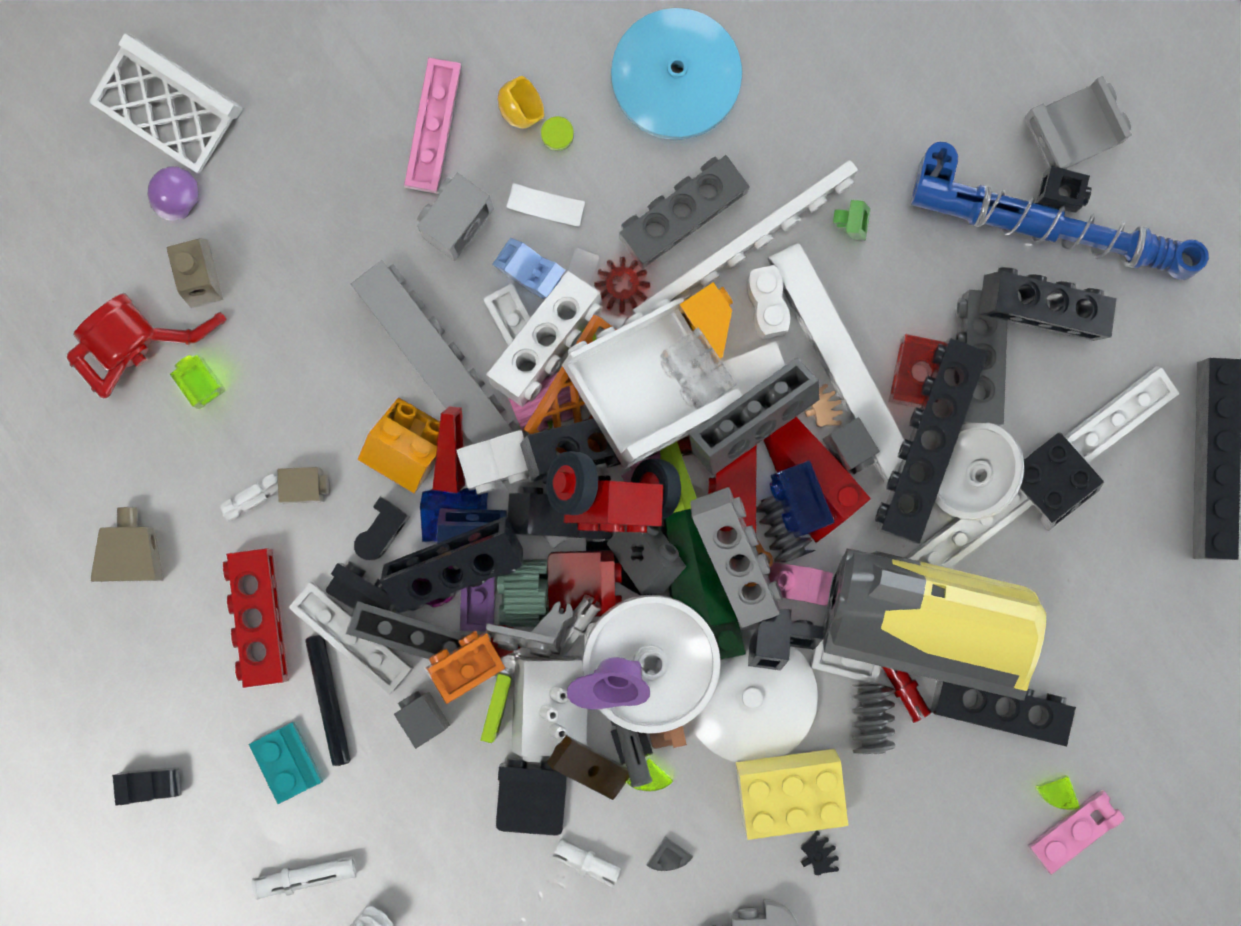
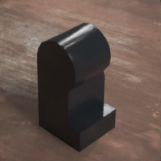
M381 496L373 506L374 509L380 512L369 529L360 533L354 541L356 554L364 560L379 559L410 518L408 514Z
M179 768L125 771L112 775L115 806L182 795Z

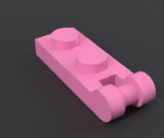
M1104 790L1094 794L1028 845L1051 875L1125 819L1120 810L1114 809L1109 803L1110 797ZM1099 810L1103 818L1096 823L1090 814Z

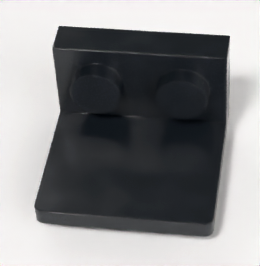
M1057 433L1024 459V476L1020 489L1043 514L1040 522L1049 531L1099 492L1104 481L1063 434Z

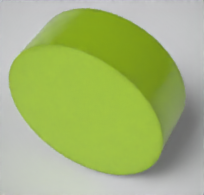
M560 116L551 117L546 120L541 128V138L544 145L553 151L567 149L574 139L572 124L566 118Z

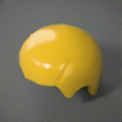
M519 76L508 81L500 88L497 98L498 108L502 117L511 126L526 129L544 118V107L540 95L526 77Z

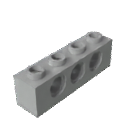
M727 487L692 500V518L741 628L780 615L778 601L783 600L777 582H770L767 574L771 570L765 554L759 555L755 546L759 545L753 526L746 527L743 517H746V511L741 498H734L730 488ZM724 526L733 527L732 530L727 532L719 530ZM738 554L745 555V557L742 559L732 558L733 556ZM750 582L757 583L752 587L745 586V584Z

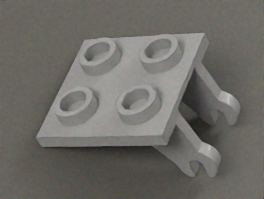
M557 602L531 632L487 624L486 631L493 641L498 643V647L501 649L517 651L519 646L530 649V654L550 658L551 653L560 655V645L567 629L575 624L576 615L570 604H567L564 613V609H560L561 603Z

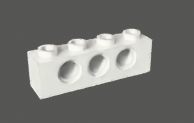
M567 271L486 374L491 386L521 407L528 400L533 401L542 389L541 383L548 374L553 375L559 369L563 360L561 357L568 348L576 344L582 334V330L589 323L593 314L600 316L603 309L600 292ZM571 310L576 312L572 319L564 320L560 318L561 314L565 311ZM546 336L556 338L555 342L549 346L540 344L541 340ZM526 362H534L536 364L529 372L520 371V367Z

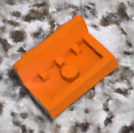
M474 631L458 641L461 647L451 653L444 649L429 658L431 665L425 669L446 704L505 669L487 633L478 635L477 631Z

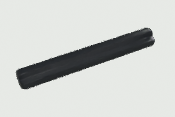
M321 635L310 636L306 638L305 643L331 763L333 766L345 765L351 759L325 639Z

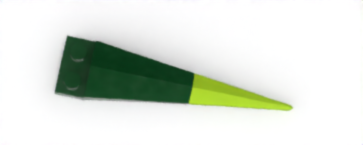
M676 441L660 450V458L674 465L681 481V495L678 506L673 514L665 519L666 538L669 543L676 547L679 557L686 565V568L669 586L670 598L685 603L704 619L716 639L720 660L742 656L746 652L738 619L692 518L691 501L697 499Z

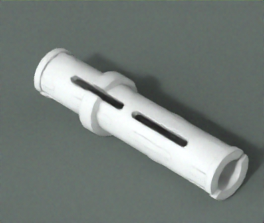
M349 856L340 860L290 870V868H284L281 870V873L252 878L253 893L256 900L285 893L286 896L292 895L294 891L303 888L356 878V866L353 856Z

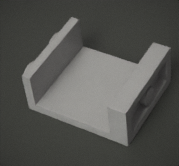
M1103 76L1097 78L1090 86L1047 106L1043 103L1032 108L1025 116L1049 168L1055 166L1067 169L1123 143L1132 135L1129 118L1124 112H1120L1116 103V92L1110 83H1106Z

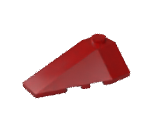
M797 416L763 440L778 474L782 489L784 491L792 490L786 496L787 499L796 500L797 502L791 509L792 513L801 512L802 517L797 522L800 525H806L807 529L805 531L815 543L819 542L871 500L851 474Z

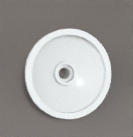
M992 423L963 424L937 494L936 504L956 518L971 521L989 518L1006 508L1018 493L1024 476V459L1017 441L1003 428ZM987 472V478L984 481H980L981 474Z

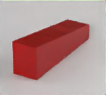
M449 406L441 413L432 490L458 493L465 486V476L457 454V450L464 447L462 408Z

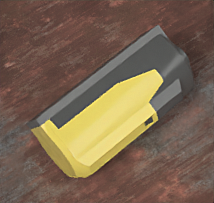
M847 548L840 560L831 586L830 598L823 622L824 653L1025 700L1044 641L1046 612L1042 604H1040L1036 593L1025 586L879 551L867 553Z

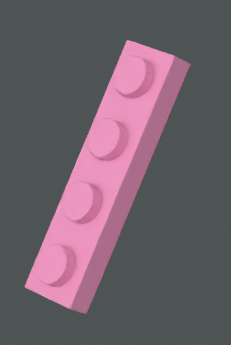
M428 57L404 183L405 188L437 193L439 189L462 68L461 63Z

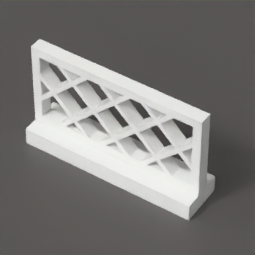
M124 33L118 43L121 48L90 98L89 103L194 172L200 174L232 120L238 119L244 108L136 37ZM128 57L136 63L138 77L123 80L120 68ZM144 69H146V70H148L149 72H151V74L145 75V74H144ZM160 78L163 80L166 94L150 98L146 80ZM140 82L144 99L128 103L124 85ZM170 86L177 89L178 91L172 93ZM118 87L121 105L109 107L101 102L107 89ZM186 95L190 98L193 112L177 116L173 98ZM167 100L171 117L155 121L151 103ZM198 104L206 109L199 111ZM145 105L149 122L136 125L132 122L129 108ZM123 110L124 116L118 113L117 111ZM213 113L222 119L215 131L204 134L201 115ZM194 117L198 135L182 139L178 121ZM172 122L176 140L164 143L159 140L156 126ZM150 127L151 134L144 129ZM210 138L209 142L206 144L205 139ZM199 140L202 153L196 163L186 157L183 144ZM177 145L179 152L171 148V146Z

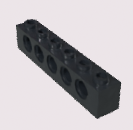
M952 338L944 341L943 345H937L932 358V363L936 364L932 377L926 376L920 392L921 395L925 396L921 408L915 407L910 418L909 426L913 427L909 440H903L897 457L902 459L898 472L893 470L887 482L886 489L890 490L889 497L886 503H880L875 516V521L879 522L877 530L912 543L920 544L989 352ZM947 368H952L958 372L960 379L956 386H951L945 381L944 373ZM936 400H943L948 406V413L944 418L936 416L933 412V404ZM925 431L934 433L937 438V444L932 450L926 449L922 445L921 437ZM915 462L922 464L926 471L924 479L920 482L915 481L910 476V468ZM904 494L910 495L914 500V508L907 514L902 512L898 506L899 498Z

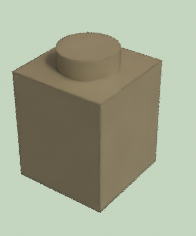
M319 467L277 469L279 503L324 502V494L329 493V479L327 474L323 475V469Z

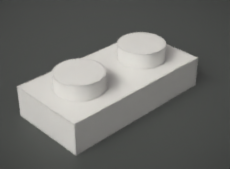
M822 641L814 649L810 665L812 669L874 685L877 684L881 668L878 665L824 653Z

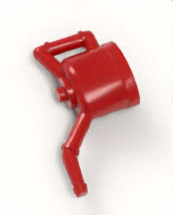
M122 293L95 310L77 327L73 336L79 344L67 353V360L70 362L69 365L74 367L90 385L93 392H96L100 398H108L112 394L125 368L132 365L139 367L147 360L145 355L149 351L148 346L152 341L176 342L190 345V343H196L203 339L220 324L223 325L227 319L219 312L193 330L153 328L133 305L132 300L127 294ZM89 352L108 371L104 379H101L84 359L85 355Z

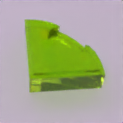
M648 758L646 762L653 782L633 788L641 791H657L666 788L674 780L654 761ZM630 778L626 782L629 786H631Z
M1067 775L1035 786L1040 797L1054 807L1066 810L1080 808Z

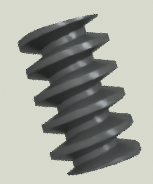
M791 489L761 500V503L756 507V513H766V516L759 521L760 525H771V528L764 533V536L766 538H776L769 546L770 550L781 551L774 558L775 562H788L816 551L805 550V547L812 542L811 537H800L807 529L806 525H795V522L802 517L801 512L790 513V510L797 504L796 500H785V497L792 492Z
M880 684L852 685L861 689V693L853 695L852 700L862 703V706L852 709V713L862 716V720L852 723L853 727L862 730V733L852 736V740L862 743V747L854 749L853 753L883 754L888 750L894 749L895 743L887 740L886 737L894 735L895 729L885 726V724L893 722L895 716L885 711L895 707V703L885 699V697L894 694L895 689Z

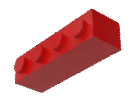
M757 445L714 474V478H708V494L729 487L734 498H741L746 511V517H743L746 527L753 526L755 533ZM724 526L719 530L727 532L732 530L733 527Z

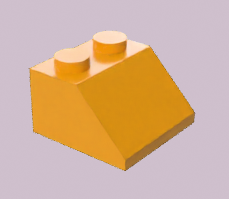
M714 282L679 305V311L713 366L720 363L723 358L732 314L730 305L733 304L731 297L724 287L718 289Z

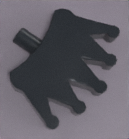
M816 830L801 845V850L808 856V858L800 861L803 867L812 864L813 872L816 876L823 873L838 872L839 868L837 866L830 867V865L834 861H838L839 857L837 855L828 856L836 847L831 845L823 848L825 843L829 841V838L825 836L823 839L816 841L817 836L820 835V832Z

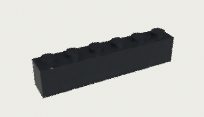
M1207 358L1197 362L1193 559L1239 560L1241 359Z

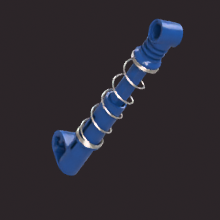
M947 142L932 144L919 164L911 205L966 219L969 225L974 227H980L985 224L1002 229L1005 235L1016 232L1031 236L1035 243H1040L1043 240L1056 242L1060 238L1062 247L1066 251H1070L1078 243L1090 246L1092 255L1096 259L1103 257L1108 251L1118 253L1122 263L1127 267L1139 268L1149 265L1150 268L1157 267L1161 271L1165 269L1166 272L1178 280H1186L1193 277L1207 265L1209 260L1207 248L1197 240H1187L1184 242L1174 240L1173 242L1171 238L1157 237L1156 234H1152L1149 228L1141 227V225L1134 232L1127 233L1124 232V221L1119 229L1115 230L1094 224V213L1091 214L1088 222L1065 217L1064 205L1060 209L1035 203L1034 197L1030 201L1006 196L1004 190L1000 193L992 192L990 186L980 185L972 187L953 182L958 164V154L956 149ZM936 159L941 160L940 165L942 168L937 177L930 176L937 166ZM1064 240L1072 241L1075 243L1073 244V246L1067 248L1064 244ZM1093 247L1105 251L1101 255H1096ZM1182 254L1191 258L1192 266L1183 262Z

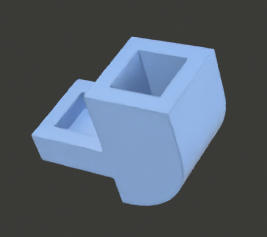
M513 238L508 240L492 264L509 278L542 299L548 297L561 280V276L565 271L557 263L541 257L526 244Z

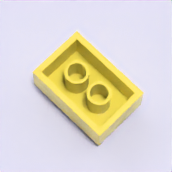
M835 749L735 762L743 826L747 840L848 826L842 765Z

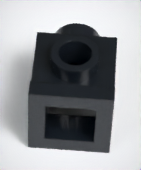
M1051 166L1043 173L1036 203L1059 209L1064 205L1066 211L1076 213L1089 202L1092 188L1088 187L1090 176ZM1059 189H1065L1068 192V197L1060 195Z

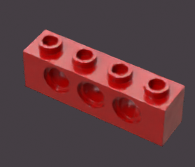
M265 548L226 554L227 561L223 562V574L225 581H230L231 594L227 595V607L229 614H234L235 628H231V640L233 647H238L239 661L235 662L236 678L238 681H242L243 688L289 681L273 549ZM250 575L255 577L258 582L257 590L251 595L246 593L243 588L245 578ZM252 609H257L262 615V622L256 628L250 626L247 621V615ZM256 642L262 643L266 648V655L261 661L254 659L251 654V648Z

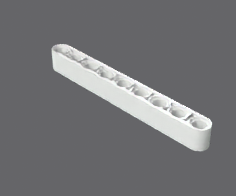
M795 243L768 257L769 265H775L779 270L783 280V292L851 421L859 417L880 452L872 457L875 460L874 464L881 478L887 486L891 472L893 470L898 472L902 461L897 456L904 438L805 251L799 243ZM915 462L910 468V476L915 481L920 482L924 479V476ZM908 494L902 495L898 501L899 509L906 514L911 512L914 508L913 498Z

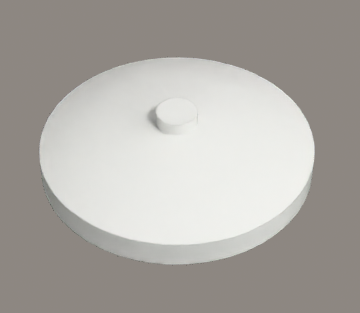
M642 595L629 598L610 608L591 629L583 651V676L593 674L600 663L608 658L619 657L640 662L642 680L650 688L648 700L635 706L599 709L615 724L640 733L670 731L694 719L712 698L720 675L719 648L708 624L694 609L685 603L661 595Z
M741 630L746 654L720 660V675L712 698L706 707L694 719L689 721L697 737L708 749L720 757L733 762L788 754L805 738L813 724L817 711L818 690L815 676L806 658L796 647L790 646L789 661L781 671L748 666L749 643L755 630Z

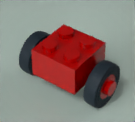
M569 451L559 454L551 463L547 474L546 490L551 506L557 512L564 514V523H578V530L598 531L599 529V531L625 533V526H627L626 532L647 533V526H662V520L672 515L677 508L681 495V481L674 465L662 459H648L641 462L634 470L630 482L598 481L597 469L593 460L584 453Z

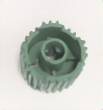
M523 559L522 566L509 575H498L497 590L498 594H502V605H499L498 613L499 625H506L507 627H536L549 613V611H546V606H548L547 559Z

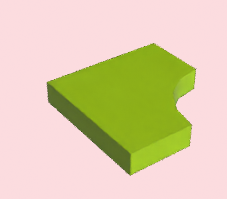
M498 673L480 741L492 744L498 737L512 677L509 674Z

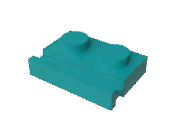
M295 722L248 744L277 804L323 782Z

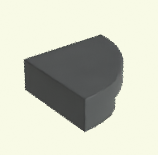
M665 836L646 865L657 871H671L685 866L693 858V855Z

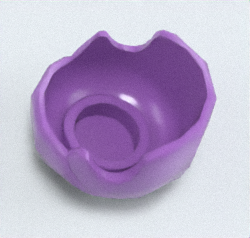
M177 166L160 169L151 178L147 192L150 207L159 217L169 221L186 218L190 210L198 202L199 195L197 181L189 171Z

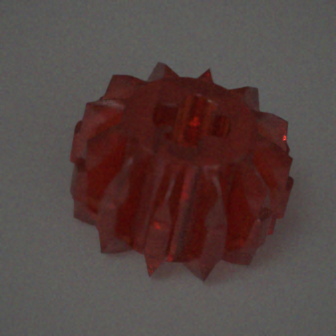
M620 257L619 267H616L612 260H608L607 267L610 272L604 269H599L597 275L605 281L594 282L595 289L604 290L600 293L602 301L610 298L606 309L611 311L617 303L619 304L620 314L625 313V304L627 303L632 310L638 307L635 298L645 302L647 296L640 290L650 289V282L640 281L647 276V270L643 269L635 273L638 261L633 260L628 268L625 267V257ZM623 279H627L628 287H631L630 290L616 291L617 284H614V282H622Z

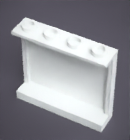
M682 297L673 302H670L669 299L659 302L651 309L653 312L645 316L642 313L631 316L624 322L625 326L617 330L614 327L605 329L596 336L597 340L589 344L586 341L579 342L568 350L569 355L562 364L624 469L688 436L690 432L742 397L738 388L729 392L679 311V305L684 302Z

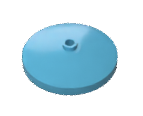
M683 8L655 11L635 22L619 41L614 52L611 68L613 92L619 107L626 117L646 133L670 140L694 138L707 133L719 125L732 110L737 100L742 80L740 55L728 32L709 16L698 11ZM671 67L683 68V71L681 73H674Z

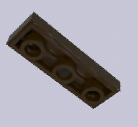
M568 735L556 745L552 755L546 762L552 769L611 800L615 799L630 778L625 766Z

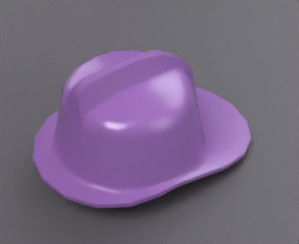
M613 657L603 660L593 674L579 677L571 682L567 688V697L571 703L586 709L635 706L648 700L650 688L642 680V667L639 661Z

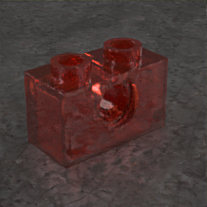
M905 334L900 339L889 403L921 408L925 397L920 394L924 381H918L913 377L912 368L914 365H921L926 369L927 375L932 377L936 364L932 363V358L937 345H943V341Z

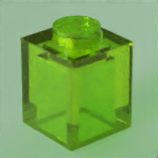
M198 355L184 357L175 364L176 370L170 373V376L192 407L199 410L226 391L204 358Z

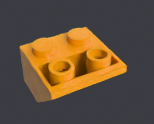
M398 397L368 433L357 460L415 494L435 466L440 421Z

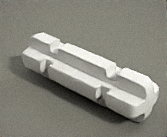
M270 474L262 479L263 483L259 484L257 482L237 494L234 501L229 499L221 504L220 510L225 519L233 521L241 516V511L246 513L266 501L269 494L271 496L277 494L278 477L275 474Z

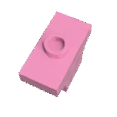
M773 562V565L770 567L769 580L770 582H777L782 598L827 606L833 573L815 568Z

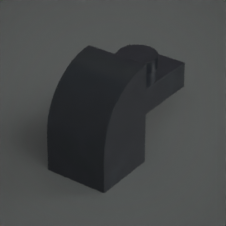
M792 609L779 610L780 615L763 620L753 633L749 643L748 666L781 671L789 661L790 646L814 650L823 640L824 626L813 625V622L808 620L791 622Z

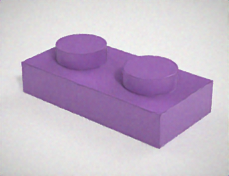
M495 577L488 579L480 586H469L462 589L460 631H486L487 624L494 625Z

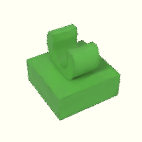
M851 200L849 211L838 209L834 211L833 223L837 224L838 228H845L846 233L853 240L866 241L871 209L864 201Z

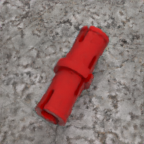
M882 667L895 688V697H900L913 723L922 720L915 708L916 706H918L924 717L932 713L916 688L919 686L916 679L912 680L907 672L894 671L893 669Z

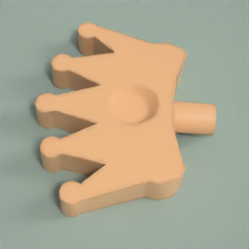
M823 384L819 388L820 400L811 406L812 409L805 411L806 417L815 416L817 427L840 426L842 424L840 420L835 421L833 418L837 415H842L843 411L831 410L835 406L840 405L841 400L828 401L836 392L832 391L822 394L824 389L828 387L827 384Z

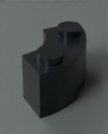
M523 487V493H509L507 519L515 534L602 539V531H599V529L598 531L578 530V523H564V514L554 510L547 494H543V488Z

